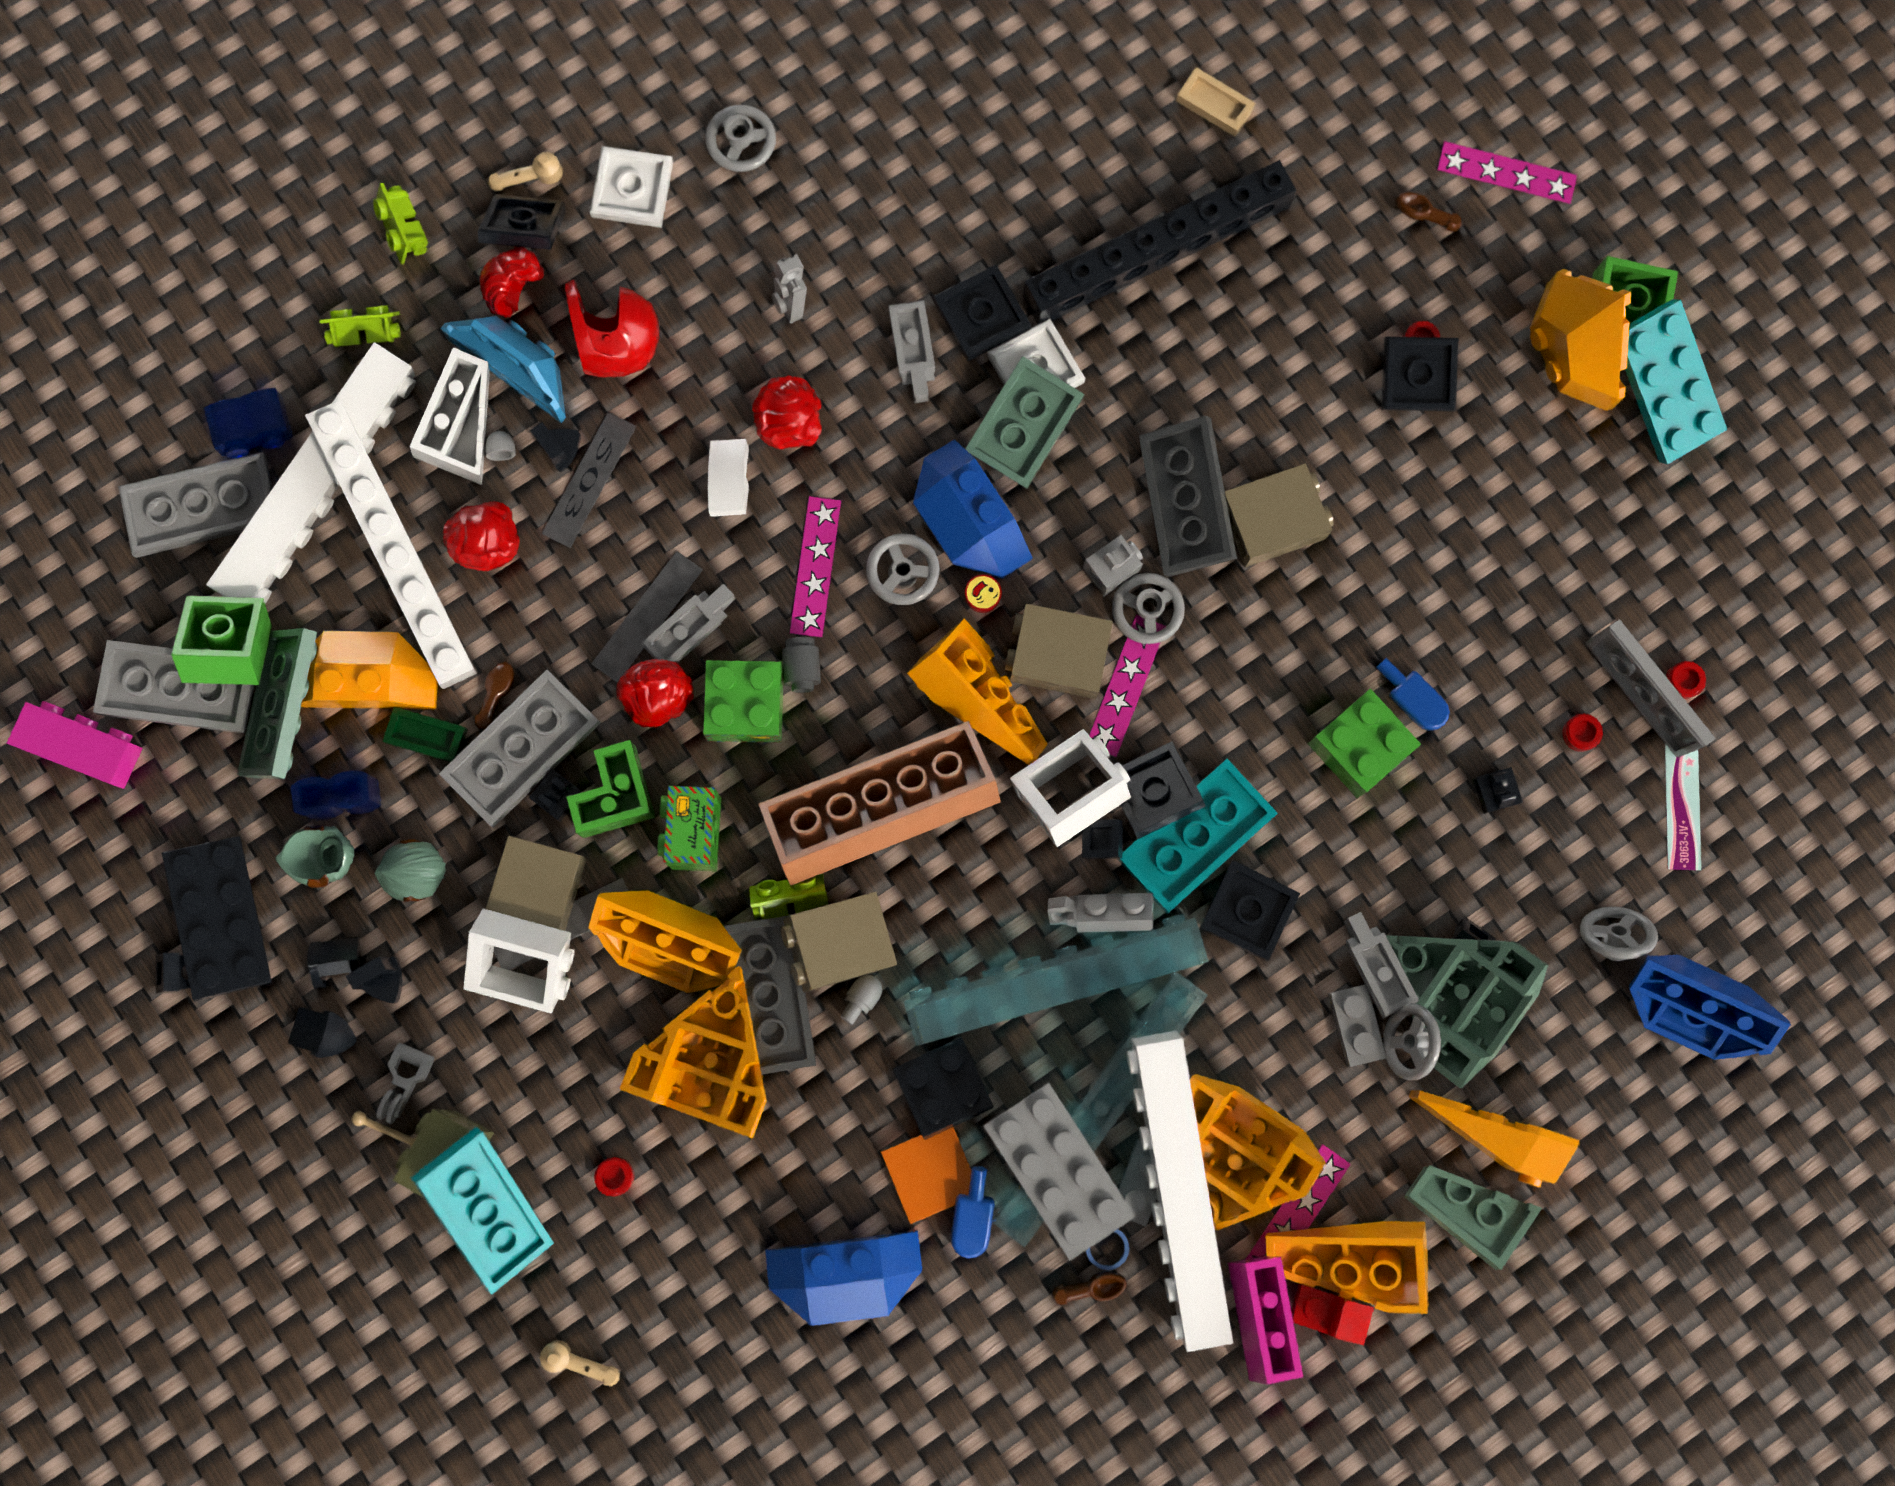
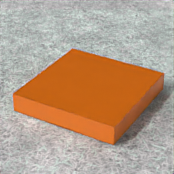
M954 1127L927 1140H924L921 1134L881 1151L910 1224L954 1206L956 1197L959 1194L969 1195L972 1171Z

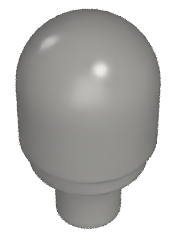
M863 975L855 980L846 993L845 1001L848 1005L840 1018L853 1025L860 1013L867 1014L874 1008L882 995L881 982L875 976Z

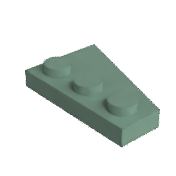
M1430 1165L1422 1169L1404 1195V1198L1495 1270H1502L1542 1209L1531 1203L1526 1204L1510 1198V1195L1481 1187L1474 1184L1473 1181Z

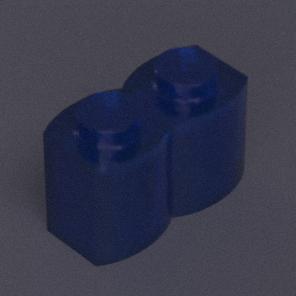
M276 388L254 391L240 398L226 399L204 407L213 446L221 456H227L232 459L243 457L249 453V450L258 446L276 448L282 446L285 440L293 437L283 397Z
M361 771L341 772L329 780L321 777H309L291 785L294 812L312 820L332 819L343 812L350 814L369 813L381 806L378 779Z

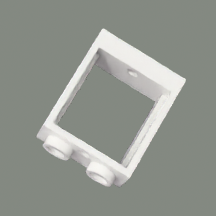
M1084 729L1010 777L1018 798L1056 847L1131 798L1127 786L1130 778L1119 762L1113 765L1107 758L1110 754L1103 742L1098 737L1092 739ZM1088 755L1108 781L1059 814H1056L1037 788Z
M482 909L469 931L464 990L552 1013L558 1000H565L570 987L571 979L565 976L574 958V950L569 949L571 933ZM494 946L548 961L546 980L492 966Z

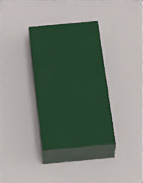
M394 707L382 742L451 762L460 754L468 729L457 724Z

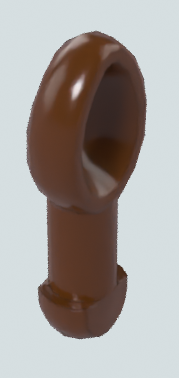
M1404 192L1400 193L1396 198L1399 210L1408 218L1428 220L1445 227V230L1449 232H1455L1461 227L1462 221L1458 214L1454 212L1450 214L1433 207L1431 202L1419 193Z
M502 661L496 664L486 676L484 682L486 696L479 714H476L474 718L475 726L480 730H485L494 721L493 716L500 699L505 697L514 685V670L508 662Z
M1102 1271L1095 1273L1086 1282L1056 1286L1053 1289L1052 1298L1059 1305H1067L1069 1301L1092 1297L1099 1301H1108L1123 1293L1127 1287V1280L1119 1273Z

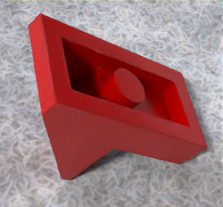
M1299 1283L1291 1313L1293 1323L1329 1334L1336 1339L1364 1345L1374 1307Z

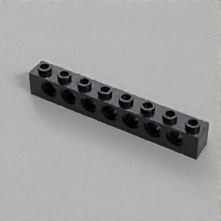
M1279 160L1025 280L1023 299L1037 325L1048 319L1053 321L1288 209L1297 190Z

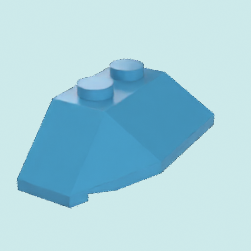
M497 316L447 322L440 328L447 340L463 352L487 361L490 372L560 423L565 420L566 414L560 369L554 359L555 352L545 343L539 340L536 344L525 337L527 332L520 325L512 320L506 323Z

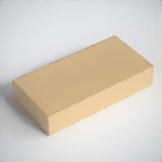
M1197 67L1178 93L1176 102L1235 137L1256 104Z

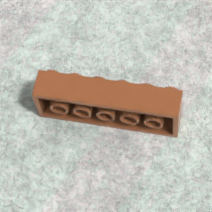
M969 721L761 802L758 805L790 886L998 804L1001 801L996 779Z

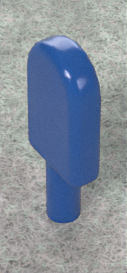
M1387 658L1376 667L1395 687L1389 693L1390 699L1417 726L1424 730L1432 731L1446 724L1450 714L1447 702L1418 672L1412 671L1405 677Z
M981 1166L972 1167L969 1195H957L952 1223V1247L957 1254L968 1259L976 1258L984 1253L988 1247L995 1203L992 1197L984 1196L987 1169Z

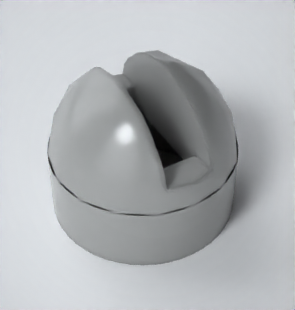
M496 431L489 435L485 444L486 457L488 459L504 461L516 456L514 440L508 433Z

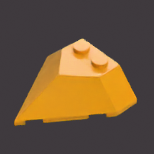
M1566 269L1557 271L1546 285L1530 326V338L1534 348L1540 351L1543 356L1549 380L1556 384L1559 392L1605 411L1613 409L1625 397L1626 386L1620 380V371L1627 369L1630 322L1625 319V306L1631 304L1630 291L1625 289L1618 292L1613 291L1612 285L1584 275L1576 278L1572 277L1571 271Z
M737 966L727 975L728 979L714 991L708 990L663 1028L664 1032L649 1045L643 1044L633 1053L619 1090L753 1138L766 1103V1095L742 967Z
M1197 1074L1192 1075L1190 1085L1214 1230L1223 1229L1269 1211L1278 1205L1305 1197L1326 1164L1306 1132L1241 1087Z

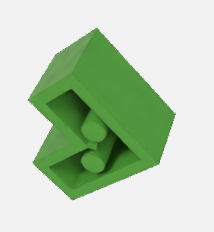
M627 740L593 750L603 786L567 797L576 833L582 838L655 818L637 748L632 741Z

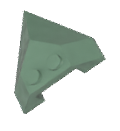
M1386 935L1419 1001L1415 1004L1428 1009L1439 1026L1441 1049L1434 1068L1458 1088H1463L1498 1054L1540 993L1548 964L1518 942Z

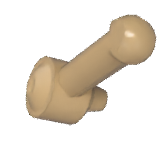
M542 152L534 158L533 165L500 174H491L488 178V185L494 191H502L505 187L539 179L545 184H554L561 179L563 170L553 153Z
M561 1340L551 1341L543 1348L540 1354L541 1365L548 1372L556 1373L566 1368L602 1381L606 1386L617 1384L620 1378V1373L614 1366L608 1367L572 1354L569 1345Z

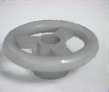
M729 106L719 111L711 119L706 130V147L713 160L723 168L736 172L750 171L763 165L771 156L776 143L775 128L768 116L753 106ZM748 117L758 121L763 128L754 130L753 124ZM720 125L724 127L726 138L731 146L727 157L720 152L716 143V134ZM738 133L745 134V136L741 138L735 137V135ZM765 141L762 150L755 157L745 161H738L742 149L747 148L750 143Z
M894 534L884 538L872 549L866 564L867 579L873 591L883 600L896 605H910L923 600L932 592L939 578V561L935 551L925 540L912 534ZM905 544L919 549L924 554L928 566L915 565L911 560L904 558L899 545ZM888 549L893 562L888 570L889 578L882 585L878 577L877 565L881 555ZM901 566H905L910 572L905 576L897 574L896 570ZM917 577L926 578L922 587L915 592L909 594L893 593L895 588H910L915 584Z
M1140 573L1134 575L1118 587L1113 597L1112 614L1117 627L1126 637L1138 643L1155 644L1167 640L1176 633L1184 618L1185 605L1181 592L1171 580L1159 574ZM1141 584H1155L1164 589L1162 592L1156 589H1146L1138 597L1129 593L1131 589ZM1172 600L1174 605L1173 617L1164 629L1157 632L1155 620L1163 613L1166 603ZM1143 603H1153L1155 610L1152 612L1146 611L1143 608ZM1123 604L1136 609L1139 616L1144 619L1145 633L1135 630L1128 624L1123 614Z
M1623 907L1595 909L1584 916L1580 923V935L1584 942L1597 953L1613 961H1624L1626 959L1642 957L1650 953L1658 942V932L1654 924L1641 913ZM1621 918L1619 923H1613L1609 926L1593 925L1601 919ZM1635 924L1639 925L1646 933V940L1640 945L1630 936V929Z
M1406 1004L1401 1010L1393 1013L1389 1017L1384 1029L1383 1046L1386 1061L1397 1076L1410 1081L1419 1080L1432 1071L1439 1058L1441 1049L1439 1026L1431 1012L1418 1004ZM1409 1015H1415L1410 1029L1403 1036L1395 1037L1397 1027L1402 1019ZM1403 1048L1406 1053H1410L1416 1068L1408 1069L1400 1063L1395 1049Z

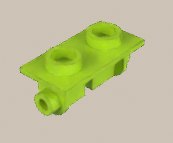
M380 183L376 199H373V209L379 221L383 220L387 230L386 240L392 252L396 251L400 263L404 264L407 253L413 252L416 256L426 253L428 240L419 220L405 222V219L415 218L416 216L407 191L402 190L401 186H393L387 192L384 183Z
M388 305L366 307V315L353 316L352 309L329 311L330 318L319 320L320 324L329 323L330 330H325V340L327 345L333 344L335 348L362 344L360 330H365L367 344L394 342V338L401 337L399 324L392 322V316L400 315V311L389 312Z
M823 873L790 886L787 879L781 881L765 880L749 887L750 905L753 910L754 919L762 918L763 920L789 915L787 904L793 902L796 913L829 905Z

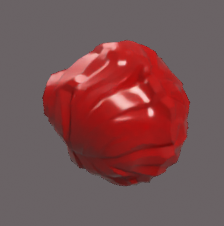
M514 246L513 249L492 257L480 273V291L490 312L493 315L497 314L505 318L511 317L513 313L518 311L520 293L526 282L542 280L544 269L534 252L524 247Z
M791 375L771 378L766 385L760 388L758 396L752 404V411L757 435L768 446L777 449L801 446L811 447L818 440L822 431L819 418V410L822 406L821 399L805 379Z
M497 501L462 507L453 517L446 521L442 533L443 543L447 547L448 555L454 562L466 569L477 571H490L510 562L516 556L520 543L516 525L512 518V511L505 504Z
M651 659L635 664L620 677L617 682L616 696L635 724L641 727H659L670 719L681 716L694 697V687L690 676L686 675L683 668L676 662Z

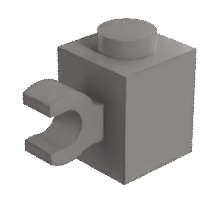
M1120 535L1085 559L1083 569L1102 596L1105 597L1124 581L1140 572L1143 565L1140 560L1143 557L1138 547L1132 541L1127 543L1123 536Z

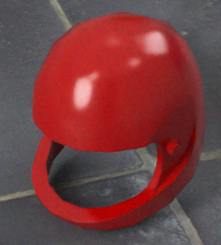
M573 279L566 283V298L584 374L596 377H624L644 370L654 357L660 339L659 319L652 303L635 291L619 286L616 314L613 317L601 318L590 314L585 309L575 280Z

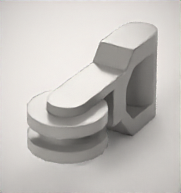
M397 1044L387 1065L393 1076L391 1083L405 1089L403 1095L398 1094L395 1097V1091L388 1090L378 1107L376 1114L378 1119L383 1120L386 1117V1122L392 1124L396 1118L401 1116L415 1085L425 1081L435 1057L405 1044ZM401 1060L419 1067L414 1077L406 1079L399 1075L397 1068Z

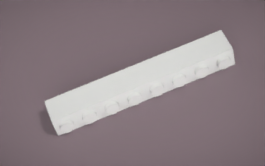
M375 342L332 402L341 400L368 454L375 444L373 436L379 427L384 429L389 425L396 412L393 407L400 397L403 399L407 398L416 384V381L413 379L415 373L412 366ZM313 431L206 585L223 597L263 598L266 604L272 593L269 587L275 578L281 579L285 576L293 562L289 558L297 547L302 549L308 543L313 534V530L310 528L317 517L324 518L330 511L334 503L331 497L340 485Z
M341 400L306 414L305 416L439 686L445 689L477 674Z
M1177 1031L1132 1038V1050L1127 1051L1126 1055L1130 1074H1137L1139 1088L1133 1089V1098L1137 1113L1143 1112L1145 1126L1139 1127L1143 1150H1149L1151 1164L1146 1165L1145 1168L1149 1188H1156L1158 1202L1152 1203V1211L1156 1227L1162 1226L1164 1240L1158 1241L1162 1264L1169 1265L1170 1278H1165L1164 1282L1168 1301H1175L1177 1315L1171 1316L1175 1340H1182L1187 1352L1233 1344L1183 1038Z

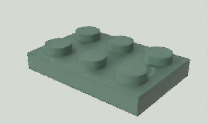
M1022 356L965 449L974 457L1027 489L1085 395Z

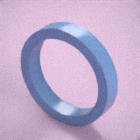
M1119 1229L1114 1232L1121 1237L1124 1244V1252L1116 1263L1102 1265L1094 1260L1090 1248L1086 1250L1088 1259L1097 1268L1114 1270L1120 1267L1127 1259L1129 1253L1128 1240Z

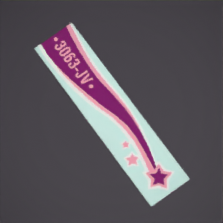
M1665 744L1668 869L1701 870L1698 750L1678 758Z

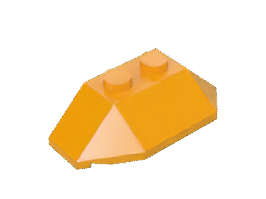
M323 631L315 640L317 652L314 660L310 663L307 677L309 689L307 695L302 700L301 707L436 709L438 682L428 662L400 633Z
M648 890L600 893L597 896L588 926L590 931L598 936L603 947L619 966L686 993L702 991L721 985L728 979L727 975L736 968L742 951L718 918Z

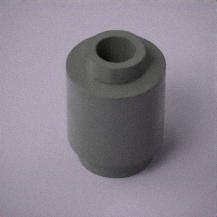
M794 637L785 640V648L782 649L784 685L792 687V692L794 693L814 691V685L821 683L819 647L815 646V639L811 637Z

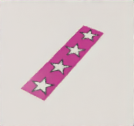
M1445 141L1438 165L1439 171L1571 204L1577 179L1575 174Z
M809 496L790 627L791 634L823 636L841 500Z
M1136 615L1131 627L1145 633L1144 619ZM1156 622L1157 632L1166 627ZM1128 637L1126 639L1089 735L1092 739L1098 737L1110 755L1117 757L1161 642L1142 644Z
M1322 1144L1318 1151L1326 1164L1309 1193L1305 1197L1295 1201L1291 1200L1281 1205L1246 1259L1267 1256L1266 1233L1308 1229L1351 1164Z

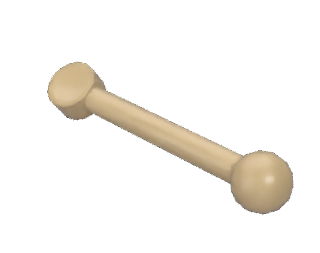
M357 1111L352 1115V1122L356 1126H368L409 1144L411 1147L416 1138H412L367 1118L363 1111Z

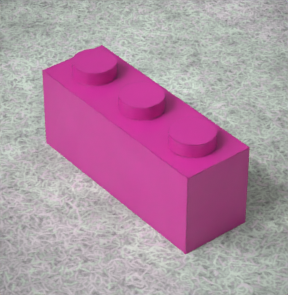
M42 701L40 707L25 702L6 744L119 788H125L143 749L130 743L132 735L112 727L108 734L96 730L99 722L76 714L73 721L62 716L65 709Z
M1260 1256L1228 1262L1249 1381L1272 1384L1303 1377L1281 1257Z

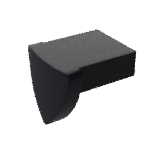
M542 422L530 431L558 472H564L577 454L581 435L579 431L572 429L548 430Z
M358 937L325 942L318 941L310 944L307 953V965L314 989L326 988V976L350 973L360 968L361 946Z
M378 956L346 975L352 989L364 990L367 994L384 1002H399L403 981L402 970L397 957Z
M299 1007L288 1044L309 1050L314 1057L324 1058L340 1054L356 1043L357 1039L349 1024L339 1015L328 1010L322 1013Z

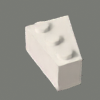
M454 347L452 348L410 444V450L414 458L482 485L490 380L487 361Z

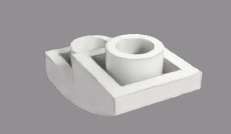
M746 439L710 441L708 463V509L710 516L746 514L749 484L746 478L749 447Z

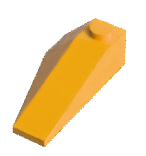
M964 618L926 652L907 674L932 702L961 721H969L973 729L1030 765L1037 760L1048 744L1026 707L1017 704L1009 691L1012 684L1007 675L1000 677L991 662V659L995 657L991 648Z
M1421 1090L1410 1091V1099L1502 1167L1518 1173L1517 1181L1538 1188L1541 1187L1542 1182L1555 1184L1578 1148L1579 1140L1531 1124L1526 1125L1519 1122L1514 1124L1508 1122L1509 1119L1505 1118V1116L1483 1110H1478L1477 1112L1471 1110L1472 1107Z
M1382 1221L1266 1233L1265 1235L1267 1256L1281 1257L1285 1279L1312 1288L1319 1286L1340 1293L1339 1297L1348 1300L1355 1298L1373 1304L1375 1309L1387 1313H1428V1255L1425 1222Z

